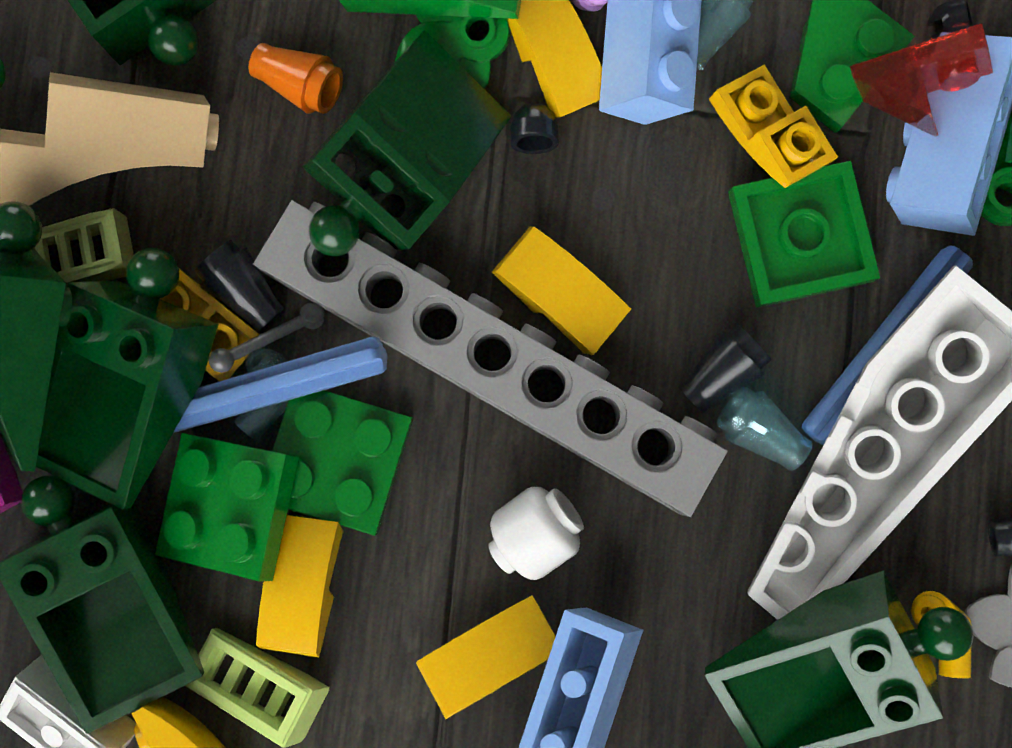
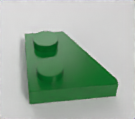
M811 0L808 20L803 27L799 46L801 52L799 64L794 71L789 98L801 107L807 106L812 116L836 134L915 36L869 0Z

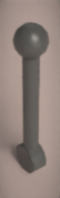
M307 303L302 306L299 316L229 350L224 348L215 349L209 356L210 367L215 372H227L232 368L235 360L302 327L308 329L319 328L324 322L323 307L316 303Z

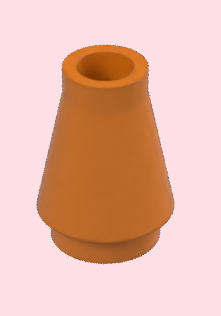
M260 43L252 52L249 60L248 69L252 77L263 81L307 114L315 111L325 114L333 108L339 98L343 85V72L341 68L333 65L332 59L329 56L283 49L266 43Z

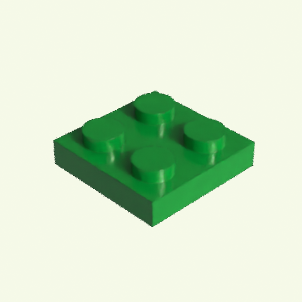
M851 161L824 166L787 188H784L773 178L733 186L728 191L756 308L871 283L880 279Z
M325 390L289 400L272 450L299 457L288 509L322 520L339 522L341 526L376 536L414 418Z
M182 433L155 555L255 581H273L299 457Z

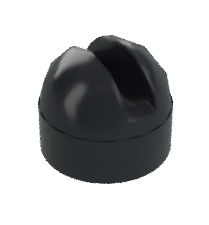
M967 0L946 1L937 6L930 14L927 26L943 24V32L975 34ZM941 32L930 37V41L936 46Z
M530 103L523 105L514 114L511 122V147L515 151L525 154H541L554 150L559 145L558 124L554 113L543 104Z

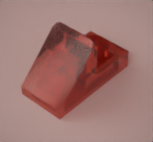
M982 23L850 66L853 79L863 102L933 136H938V131L928 93L940 89L943 91L961 90L976 83L980 77L993 73Z

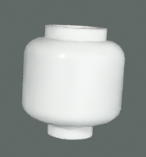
M530 487L493 514L490 527L494 540L488 546L492 557L503 571L511 574L516 570L520 575L530 580H537L543 578L576 555L580 547L579 532L584 530V525L573 504L561 491L553 489L548 492L542 487Z

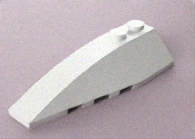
M952 266L866 363L757 571L747 593L777 620L823 590L844 584L1012 401V311L959 267Z

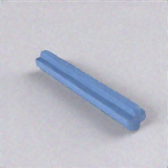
M952 245L939 251L804 420L802 429L810 438L824 445L866 363L952 266L959 267L966 274L971 270L973 261L967 254Z
M371 336L199 387L173 433L382 374L387 369V351L379 338Z

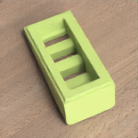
M115 208L85 214L42 227L41 239L34 247L39 255L51 266L48 246L57 244L61 271L57 273L66 282V287L68 282L108 281L126 277L128 262L134 255L127 217ZM101 235L105 259L96 261L92 237ZM79 239L83 265L74 267L70 241Z
M219 628L211 629L198 655L204 669L203 676L185 685L282 748L298 744L304 740L329 692L328 686L312 676ZM226 654H228L234 660L223 682L219 684L213 681ZM249 667L255 672L243 695L236 693V690ZM272 681L277 685L266 707H263L258 703L269 682ZM293 694L295 698L284 718L281 714Z

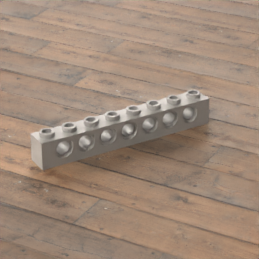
M291 200L253 263L265 275L313 303L318 304L370 336L379 338L381 342L676 513L687 517L692 516L728 452L713 443L718 435L714 430L687 416L684 417L681 424L659 412L664 403L654 395L634 385H631L627 393L606 381L610 372L600 364L580 354L572 362L552 350L556 341L546 333L529 324H524L521 331L499 320L503 310L474 293H471L467 301L446 289L450 283L447 277L419 262L415 270L393 259L398 252L397 249L369 232L365 233L362 240L358 239L354 248L348 252L349 263L342 274L336 277L320 275L319 264L325 254L313 246L308 230L313 215L325 206L313 202L308 210ZM387 279L399 282L403 286V293L396 305L390 308H378L372 305L371 292L377 283ZM438 309L451 312L457 319L454 332L441 340L429 338L423 333L425 317L430 312ZM489 339L503 342L510 351L511 357L505 367L497 371L485 370L475 361L477 347ZM548 369L558 374L563 383V391L560 398L553 402H541L531 395L528 388V380L536 371ZM598 399L606 401L612 406L615 412V423L608 433L597 434L586 427L583 421V409L587 402ZM646 430L658 431L665 437L668 443L667 456L661 463L655 466L643 461L638 453V440Z

